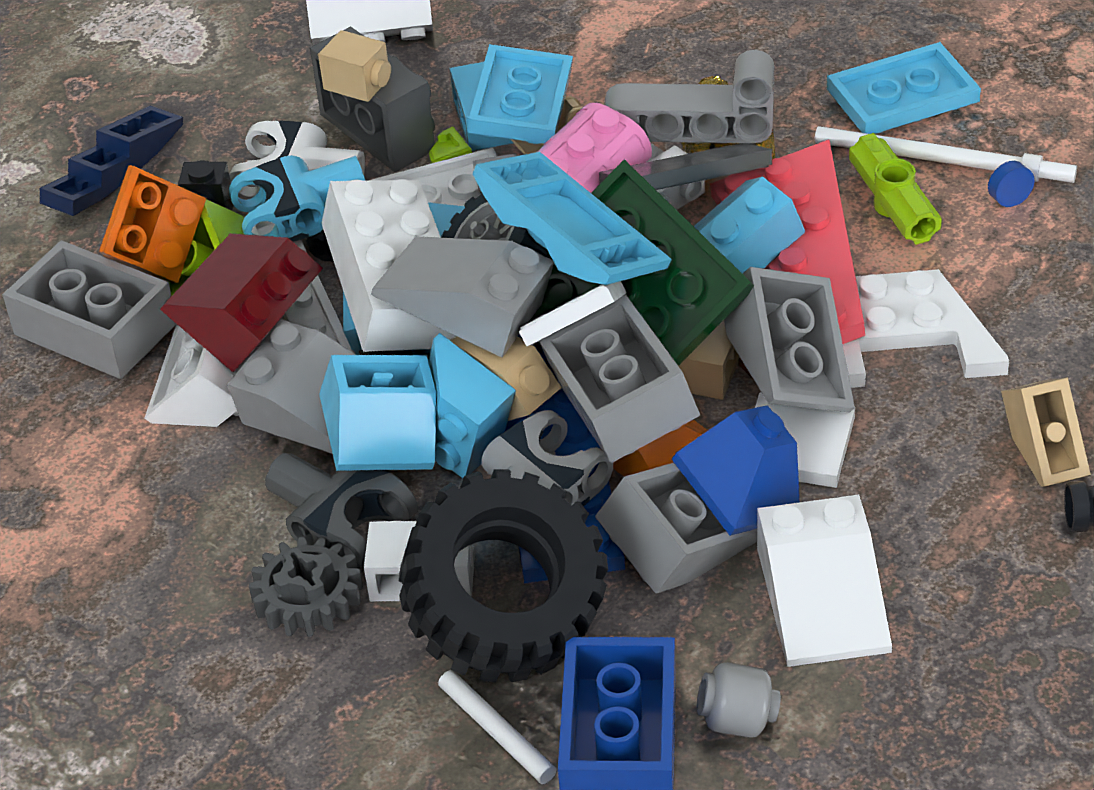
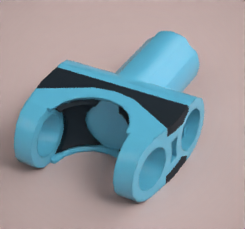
M291 155L263 163L240 173L230 184L229 196L235 208L242 212H248L242 223V230L245 235H255L251 232L253 227L257 223L268 221L274 223L275 226L270 233L261 236L288 237L291 241L296 242L323 230L321 222L330 181H365L356 156L309 171L303 159ZM253 184L260 187L259 192L251 199L245 200L238 197L239 191L247 185Z

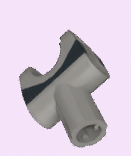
M552 410L538 412L515 424L496 437L487 446L482 456V467L489 475L492 476L494 469H509L511 471V478L522 479L525 472L540 476L538 484L550 489L553 483L566 490L567 493L564 499L571 506L575 502H580L582 506H585L605 487L613 471V463H610L602 449L598 447L590 448L586 451L580 450L566 456L555 455V450L560 447L566 437L567 423L565 419ZM553 424L550 433L541 439L544 433L543 430ZM598 464L596 471L588 478L592 468Z

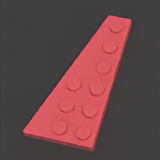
M830 140L780 158L772 159V165H769V167L731 174L726 178L710 183L711 197L717 205L746 180L762 176L791 198L806 232L788 248L782 250L779 256L764 269L830 278L842 344L865 336L864 319Z

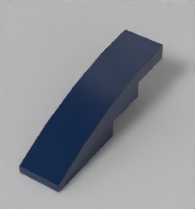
M150 105L96 130V146L68 158V175L39 188L40 204L75 216L101 201L122 185L128 165L141 169L159 153L182 127L183 117Z

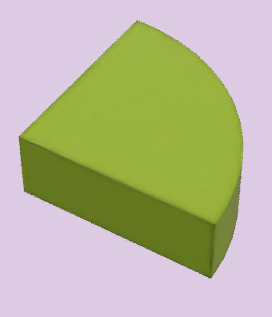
M454 126L442 131L437 136L438 141L429 151L430 164L472 153V149Z

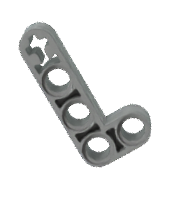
M749 50L740 54L736 59L733 85L622 83L609 88L606 92L604 105L639 124L647 134L650 142L761 143L768 139L773 129L775 66L769 54L760 50Z

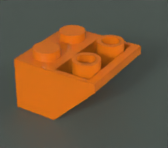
M128 165L99 252L108 259L156 278L178 283L207 198L140 168Z

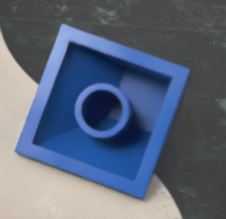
M768 405L734 412L676 452L672 457V461L729 536L757 529V508L800 503L797 442L784 427L782 419Z

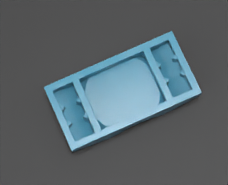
M541 152L480 163L475 166L473 176L484 197L501 222L507 225L527 228L531 237L548 250L559 271L587 282L608 285L668 268L672 260L669 256Z

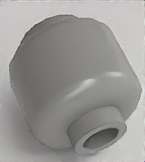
M723 662L718 664L712 673L706 672L702 676L697 697V713L699 716L705 717L707 727L713 732L747 738L757 737L763 731L767 722L774 723L780 709L781 695L779 690L772 689L771 678L765 669Z

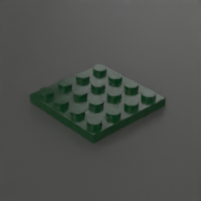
M624 159L591 194L672 259L667 269L621 282L627 292L625 295H627L679 366L749 295L754 285ZM548 252L547 256H545V257H547V258H549V259L552 260V258H551V256H550V254H549V252ZM554 263L542 305L530 321L601 284L587 282L559 271Z

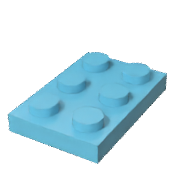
M941 42L827 75V90L858 129L862 133L867 134L881 133L980 102L981 88Z
M489 44L468 117L467 133L479 134L488 138L500 137L521 140L531 144L546 143L558 130L572 71L573 56Z

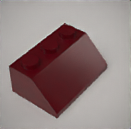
M230 233L167 300L160 310L228 369L234 372L323 268L288 237Z

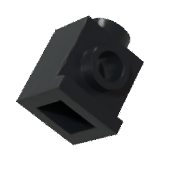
M200 160L183 163L178 186L233 211L234 205L229 196L231 180L227 162Z

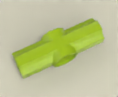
M875 133L860 136L858 142L849 148V160L874 194L873 205L875 210L880 215L890 217L904 238L912 240L915 245L930 241L931 237L941 229L942 218L915 182L916 170L914 165L909 161L899 159L883 138H878Z

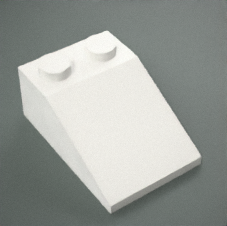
M852 495L757 508V551L787 667L892 653V643L871 532L860 496Z

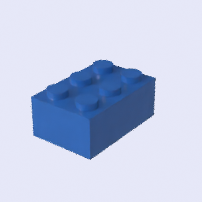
M572 637L566 642L558 757L560 790H674L675 637Z

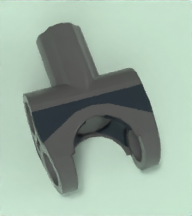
M282 453L272 462L265 478V486L268 491L298 507L286 518L287 529L297 542L299 537H305L307 545H314L320 537H324L328 549L341 543L344 546L345 555L354 554L356 557L357 569L365 562L367 543L354 530L356 527L371 520L409 521L418 512L417 501L413 493L400 479L388 470L337 471L332 476L292 453Z

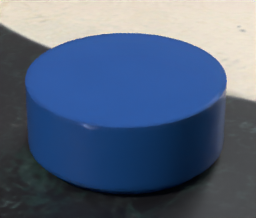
M1019 161L1005 162L992 173L988 182V192L1000 205L1004 207L1016 206L1022 203L1032 192L1035 182L1034 175Z

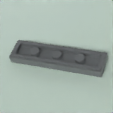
M739 143L631 166L652 187L660 190L769 167V165H772V149L754 144ZM614 169L599 172L600 183Z

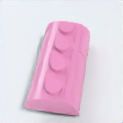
M588 103L582 107L562 129L537 151L545 155L590 193L600 184L599 172L615 169L624 159L630 165L645 163L652 157L651 143L639 124L600 103Z

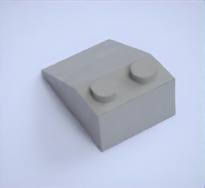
M415 237L376 283L371 295L499 357H503L519 336L520 327L527 324L542 305L554 262L531 248L509 240Z
M749 267L742 274L754 286L749 295L724 319L727 337L768 404L851 412L854 410L855 406L830 278Z
M280 319L227 384L242 424L332 453L319 393L331 355L356 354L318 330Z
M675 463L625 476L595 516L607 531L611 540L618 545L639 572L641 578L651 587L655 594L693 581L757 542V529L729 536Z

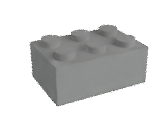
M62 240L2 294L14 335L119 379H122L176 325L173 320L160 310L172 296L169 282Z
M627 295L539 340L557 381L610 463L634 453L646 444L671 431L677 430L682 425L701 416L682 370Z

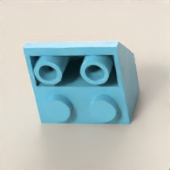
M331 355L319 395L336 471L433 469L435 464L436 389L427 355Z

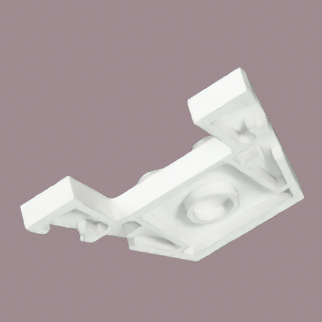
M939 269L855 276L864 319L865 336L843 344L851 388L865 387L866 372L861 352L950 344L957 347L965 378L1008 375L1009 359L1007 354Z

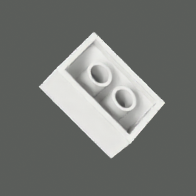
M306 0L313 45L350 26L365 37L385 42V36L401 35L402 40H416L426 37V31H433L430 0Z
M176 324L144 419L152 424L217 427L231 415L239 416L227 384L261 342L239 367L232 372Z

